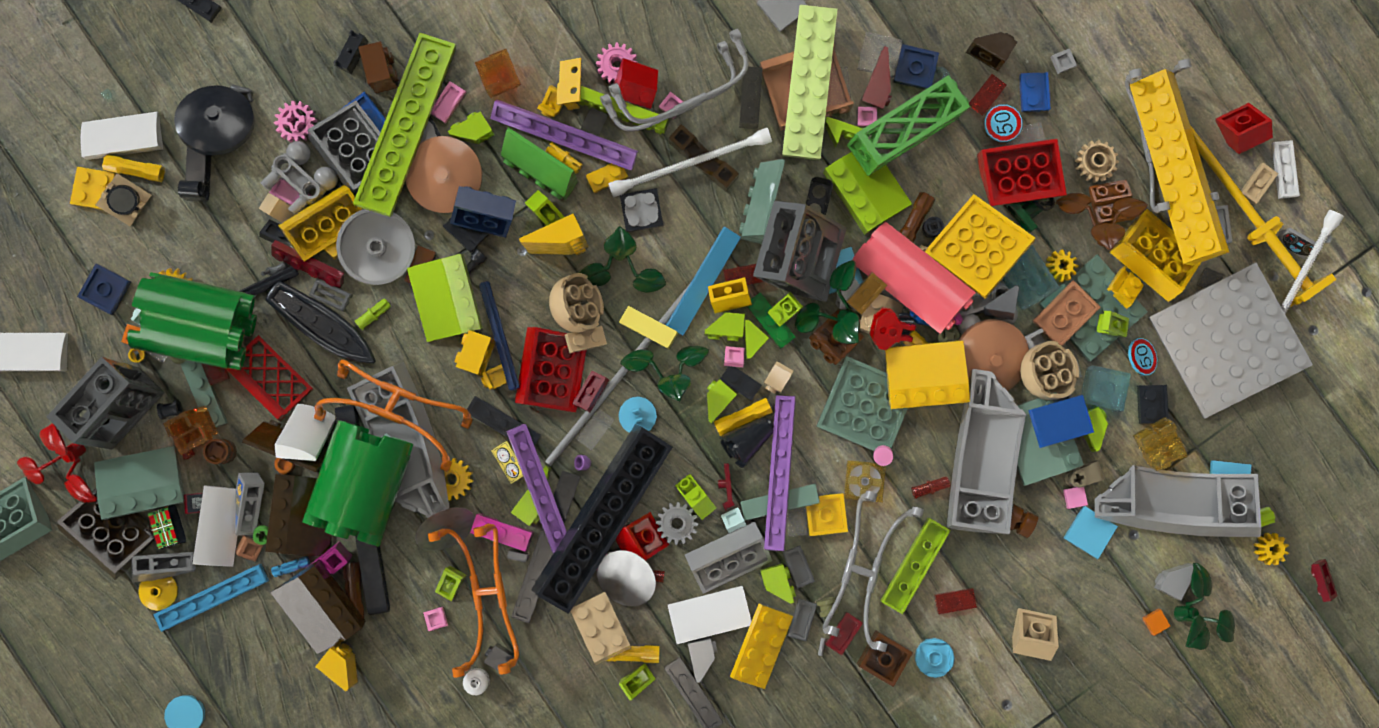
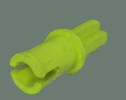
M385 298L382 299L371 309L368 308V311L355 320V323L361 330H364L374 320H379L378 317L391 307L390 303Z

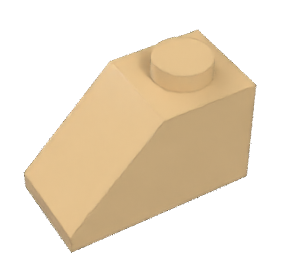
M776 361L763 383L766 385L765 389L774 394L776 392L780 393L791 377L793 370Z

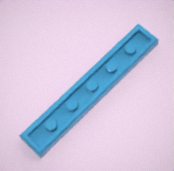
M726 227L722 228L666 326L684 335L709 292L708 286L714 284L741 236Z
M259 564L153 615L160 631L163 632L269 580L262 564Z

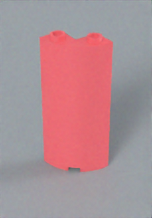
M886 221L873 232L871 238L861 246L852 259L856 262V267L867 276L873 272L887 284L885 288L887 292L940 334L945 329L950 330L956 323L954 318L963 308L967 310L974 302L972 300L976 293L974 290Z

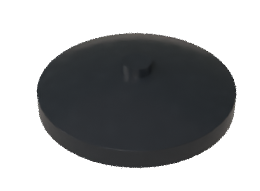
M214 85L202 87L189 93L178 105L174 123L181 141L187 147L205 155H222L240 148L250 138L254 130L255 116L251 104L243 94L230 87Z

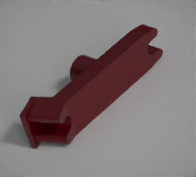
M729 463L724 464L725 480H718V489L726 488L727 501L722 503L725 511L735 505L732 501Z

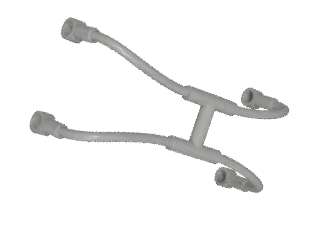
M735 29L729 32L731 40L735 43L744 60L743 69L737 76L727 43L722 41L717 44L719 53L722 54L727 66L731 70V79L728 83L710 92H704L686 100L662 114L646 119L633 117L626 109L627 105L621 95L619 85L617 83L610 85L609 91L615 98L619 109L623 111L630 121L642 124L634 127H628L620 123L609 94L600 97L601 103L614 123L624 131L646 129L701 105L703 102L727 91L747 72L749 61L740 31Z
M1190 59L1178 61V64L1172 71L1174 75L1177 72L1192 67ZM1141 68L1129 71V74L1126 76L1125 87L1140 123L1146 162L1149 165L1150 206L1152 211L1159 213L1170 210V204L1168 201L1155 206L1154 165L1130 88L1131 81L1142 77ZM1218 192L1210 193L1212 201L1220 199Z
M866 491L861 495L857 503L854 541L842 577L841 589L824 621L822 629L825 634L838 637L840 629L829 626V622L843 597L846 586L849 584L852 572L869 577L864 605L865 637L872 649L886 652L888 644L879 641L872 642L870 637L868 617L871 594L874 592L882 563L881 558L891 535L906 517L922 518L924 510L912 507V509L903 513L894 522L887 532L877 557H875L872 570L854 564L858 552L863 501L875 502L877 493Z

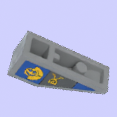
M259 473L238 474L235 506L236 535H253V531L257 527L264 482Z

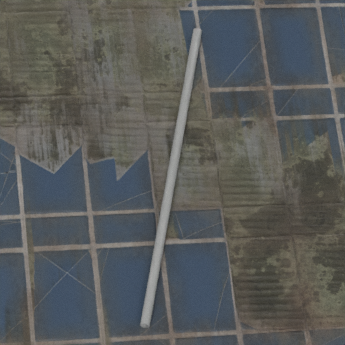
M689 285L659 320L660 323L667 324ZM645 338L636 350H646L652 340ZM623 366L603 390L590 413L585 411L546 459L545 462L551 466L629 370Z

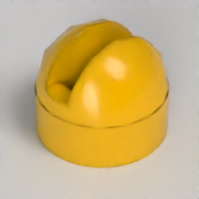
M130 349L128 357L132 362L140 363L145 359L144 351L138 350L141 358L138 360L134 352L137 350Z

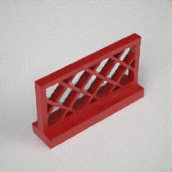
M258 335L246 346V353L250 350V354H246V357H250L249 367H242L241 370L232 368L226 370L281 422L286 417L285 415L307 396L313 388ZM258 342L264 346V354H253V347ZM253 357H264L263 367H253ZM267 357H276L278 359L277 367H267ZM252 370H263V381H254L252 379ZM266 370H277V380L266 381ZM280 370H289L291 372V380H280ZM277 383V394H268L266 392V384ZM280 383H291V394H280ZM294 383H302L307 389L301 394H294ZM280 397H290V405L285 409L279 405Z

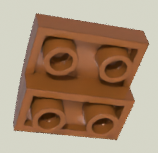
M1127 179L1089 187L1092 209L1097 225L1102 223L1112 224L1117 213L1113 209L1114 203L1119 199L1132 197ZM1120 215L1117 222L1133 220L1135 218L1127 219Z

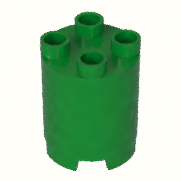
M153 272L149 274L151 279H141L132 302V307L141 310L140 331L129 330L127 332L128 345L131 349L226 369H242L246 357V347H242L244 336H253L257 321V315L252 314L255 305V295Z
M338 420L302 522L325 529L326 533L336 537L349 539L350 535H358L357 540L380 546L411 457L413 444L385 435L381 438L369 434V429Z

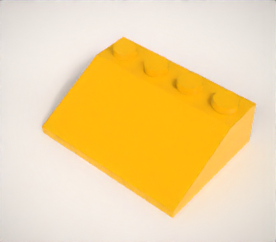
M1148 209L1139 215L1125 232L1124 238L1110 252L1168 302L1183 292L1201 262L1195 265L1183 264L1174 231Z
M574 214L519 238L529 254L580 255L586 251L585 248L589 247Z
M963 340L895 346L885 350L888 397L891 409L970 402Z

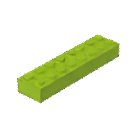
M581 86L580 102L577 104L589 106L588 108L592 110H600L599 112L603 114L608 113L600 100V97L605 94ZM610 96L618 117L622 118L625 122L630 121L623 111L619 109L615 98ZM625 102L627 105L626 109L635 118L646 119L659 115ZM669 119L646 129L655 130L658 134H665ZM633 122V124L636 125V126L642 125V124H638V123H634V122Z
M927 518L880 600L882 603L903 615L951 530L931 518Z

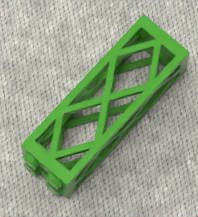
M948 75L857 132L847 146L865 173L870 176L958 120L970 108L969 101L958 89L956 81ZM929 98H936L939 104L923 103ZM921 109H939L935 118H917ZM907 112H909V115H908L907 118H899V117H901L902 115H904V114H906ZM890 123H905L903 128H884ZM914 123H932L929 128H913ZM881 134H900L896 143H877ZM909 134H918L907 141ZM876 149L893 150L889 153H878Z

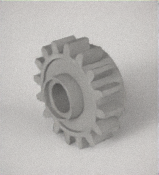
M677 502L676 506L673 507L669 503V509L663 507L664 513H658L661 520L656 521V524L661 525V527L657 531H663L661 538L667 536L668 543L673 539L675 545L678 544V540H681L684 544L686 537L690 540L692 539L691 532H697L693 529L694 526H698V523L694 522L697 515H691L693 509L687 510V504L680 507V503ZM674 518H680L683 521L682 526L678 529L672 526Z

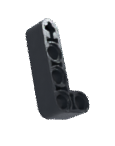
M187 147L185 181L180 180L178 183L180 198L186 201L208 202L212 155L201 154Z

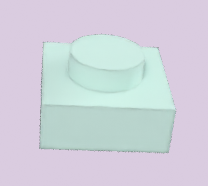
M738 507L721 515L728 533L746 526Z

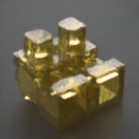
M1166 417L1150 425L1151 429L1146 427L1133 435L1145 461L1156 471L1162 468L1167 469L1171 466L1172 462L1178 459L1183 460L1188 456L1181 439L1177 436L1175 423Z

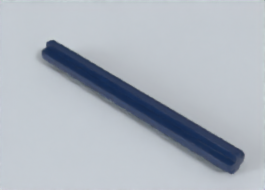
M485 281L479 284V288L509 390H517L520 388V384L490 282Z

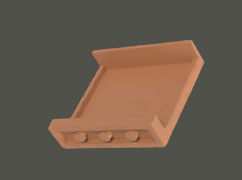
M835 44L833 45L825 119L826 117L831 118L832 114L838 112L840 114L848 113L854 105V102L850 99L834 50ZM794 52L760 62V69L780 131L784 130L786 126Z

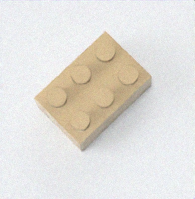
M605 592L571 609L572 616L595 665L631 648Z

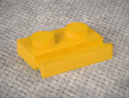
M1124 266L1118 271L1107 290H1111L1114 293L1113 296L1127 309L1132 306L1144 284L1132 272L1128 273L1126 271L1127 267Z

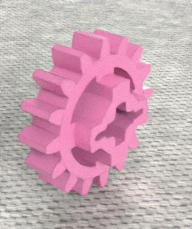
M291 101L290 106L284 103V109L278 108L281 112L280 115L275 114V117L278 119V121L274 122L278 126L276 131L282 133L281 137L283 139L287 138L291 143L294 139L295 141H300V138L307 141L308 129L314 126L313 123L317 122V119L313 117L315 112L310 111L311 108L308 105L304 106L301 101H299L298 105L295 101ZM299 111H303L306 116L301 115ZM285 128H290L292 133L287 132Z

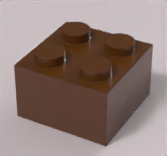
M381 41L360 46L359 51L367 83L377 94L398 88L397 82L399 77L397 71L393 68L392 64L395 61L389 48L385 47Z
M875 630L871 640L872 642L879 641L888 644L886 652L874 650L867 644L857 665L894 687L913 652Z

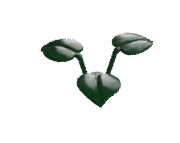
M618 226L615 232L604 242V250L609 254L606 267L601 263H592L579 272L588 276L587 279L593 286H602L608 283L611 278L610 272L607 270L610 268L612 259L615 258L621 261L626 258L634 277H636L632 282L635 289L640 292L650 293L658 291L666 285L663 274L656 269H645L640 274L636 273L629 255L636 251L637 245L634 238L621 226Z
M854 260L839 265L832 272L830 278V286L833 289H837L836 292L847 309L841 310L837 317L819 312L820 306L818 304L809 303L799 311L796 317L795 328L801 333L812 332L819 323V317L823 316L838 322L834 326L832 333L835 340L844 344L859 343L860 318L857 314L852 313L853 308L848 305L841 293V290L846 291L853 284L856 273V262Z
M702 346L682 348L676 355L677 360L680 361L679 373L677 375H669L668 377H663L655 362L652 361L654 354L648 350L641 349L627 354L621 360L620 365L634 372L646 369L649 364L652 365L661 379L658 382L659 390L666 396L680 402L691 384L690 378L682 374L683 366L693 367L700 364L707 357L709 349Z
M1193 563L1191 589L1198 599L1186 602V606H1176L1174 609V617L1178 622H1192L1185 647L1204 650L1208 647L1210 632L1206 627L1205 621L1218 623L1216 629L1218 637L1223 642H1232L1234 640L1235 621L1230 611H1220L1218 620L1202 617L1199 615L1198 609L1192 606L1203 601L1204 596H1210L1212 590V580L1208 571L1202 565Z

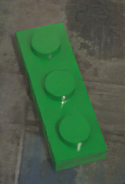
M761 293L751 299L752 305L746 307L780 349L795 338V335L785 323L779 327L768 314L772 306Z

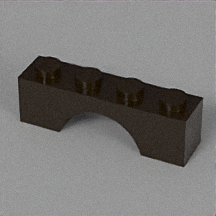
M682 124L668 138L669 144L686 159H693V157L709 153L696 136ZM717 157L695 165L725 192L739 177V173Z

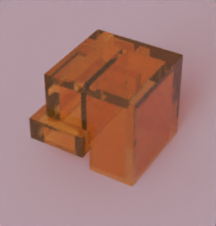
M507 49L488 55L489 57L475 62L485 90L490 98L521 85Z
M206 406L184 411L163 423L169 438L172 437L180 455L186 454L219 434Z

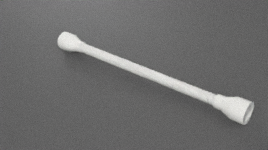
M764 128L747 137L746 140L730 144L728 147L725 146L721 149H716V151L707 152V154L684 160V162H679V164L670 165V167L647 173V175L633 178V180H616L608 184L614 198L624 194L628 189L633 188L634 185H639V183L648 182L650 179L653 180L657 177H662V175L671 174V172L685 169L687 166L690 167L694 164L708 161L710 158L713 159L717 156H722V154L745 148L747 145H765L771 143L772 139L768 128Z
M1332 210L1327 212L1320 237H1318L1319 239H1317L1314 248H1312L1313 250H1311L1309 257H1307L1308 259H1306L1303 268H1301L1297 279H1295L1291 290H1289L1286 299L1282 303L1281 308L1284 313L1290 307L1291 301H1293L1297 294L1296 292L1301 287V283H1303L1302 281L1307 276V272L1312 267L1313 261H1315L1319 254L1318 252H1320L1324 245L1323 243H1325L1332 231L1340 225L1344 217L1340 213Z

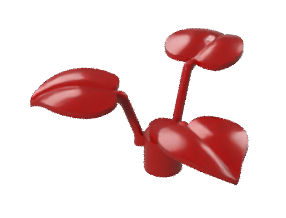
M53 423L40 431V438L43 444L49 450L55 451L59 456L41 467H37L36 462L32 458L21 457L17 461V465L23 474L32 483L41 484L44 482V475L41 470L60 459L67 463L74 462L66 475L67 481L64 483L67 491L79 501H96L97 497L93 495L85 481L81 477L72 474L77 463L81 461L79 457L86 453L85 446L72 443L66 447L58 428Z

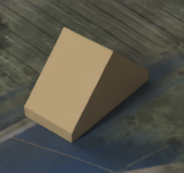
M270 193L267 194L259 207L260 210L282 223L294 216L288 209L290 207L289 204Z

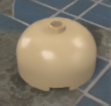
M574 273L561 278L555 283L549 296V307L554 320L563 329L575 333L597 327L600 315L604 312L603 299L597 285L593 286L587 279L588 276L582 273ZM581 301H588L587 304L581 305Z
M1047 341L1034 346L1025 354L1021 363L1020 372L1023 384L1035 397L1043 400H1058L1074 392L1076 380L1079 378L1078 363L1073 353L1059 345L1058 342Z

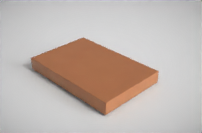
M1073 280L1032 322L1039 329L1042 328L1043 333L1051 341H1056L1059 345L1063 346L1101 307Z

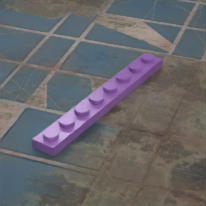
M494 101L490 118L492 120L628 170H632L638 153L637 150L503 101Z
M776 395L765 550L785 551L796 404L795 396Z
M523 424L506 432L554 554L567 531L526 424Z

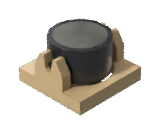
M117 173L102 192L96 206L131 227L152 195Z

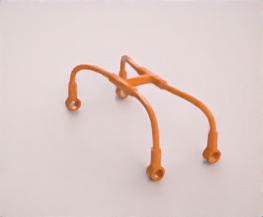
M340 360L337 377L346 379L349 373V369L346 368L347 366L360 376L393 394L385 409L350 399H322L315 405L314 419L324 420L327 411L323 410L322 404L343 403L367 409L378 416L398 424L407 425L429 439L443 455L440 469L448 472L452 461H450V457L443 446L424 429L404 419V417L392 413L401 396L412 401L416 400L425 404L464 413L461 426L469 429L473 418H471L468 410L461 406L416 396L415 393L373 378L346 360Z
M488 523L481 527L473 528L475 537L485 536L487 532L493 530L494 579L496 587L479 588L478 577L475 574L469 551L455 531L442 528L428 533L429 542L441 540V537L447 534L452 535L458 541L465 554L471 574V588L475 610H477L478 640L471 660L452 669L454 678L464 676L465 672L471 668L479 655L483 639V605L481 596L497 594L499 607L502 610L514 649V658L498 665L499 674L510 673L511 668L516 665L519 659L518 644L506 610L507 603L501 572L499 571L498 530L494 524Z

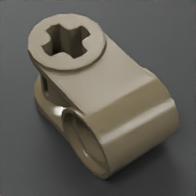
M1096 460L1067 472L1064 480L1069 487L1080 488L1105 479L1099 461Z

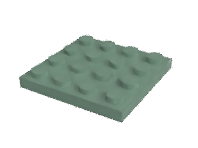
M1098 254L1076 271V275L1071 276V280H1066L1039 303L1041 308L1044 309L1074 280L1101 307L1069 339L1088 362L1092 361L1120 337L1097 332L1100 314H1104V311H1112L1129 318V329L1147 313V310L1137 299H1135L1132 306L1126 309L1113 296L1114 293L1111 290H1107L1116 275Z
M845 356L816 427L872 451H875L878 446L882 445L892 448L908 408L891 409L888 397L887 373Z

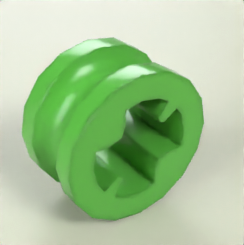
M260 525L253 531V540L259 545L266 544L267 537L264 536V539H260L257 533L260 534V531H264L267 536L268 527Z

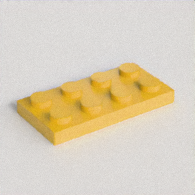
M758 604L730 677L765 689L793 616Z

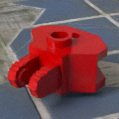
M882 307L873 315L869 334L878 349L887 350L896 342H912L913 337L902 334L903 329L915 331L916 325L902 322L891 308Z

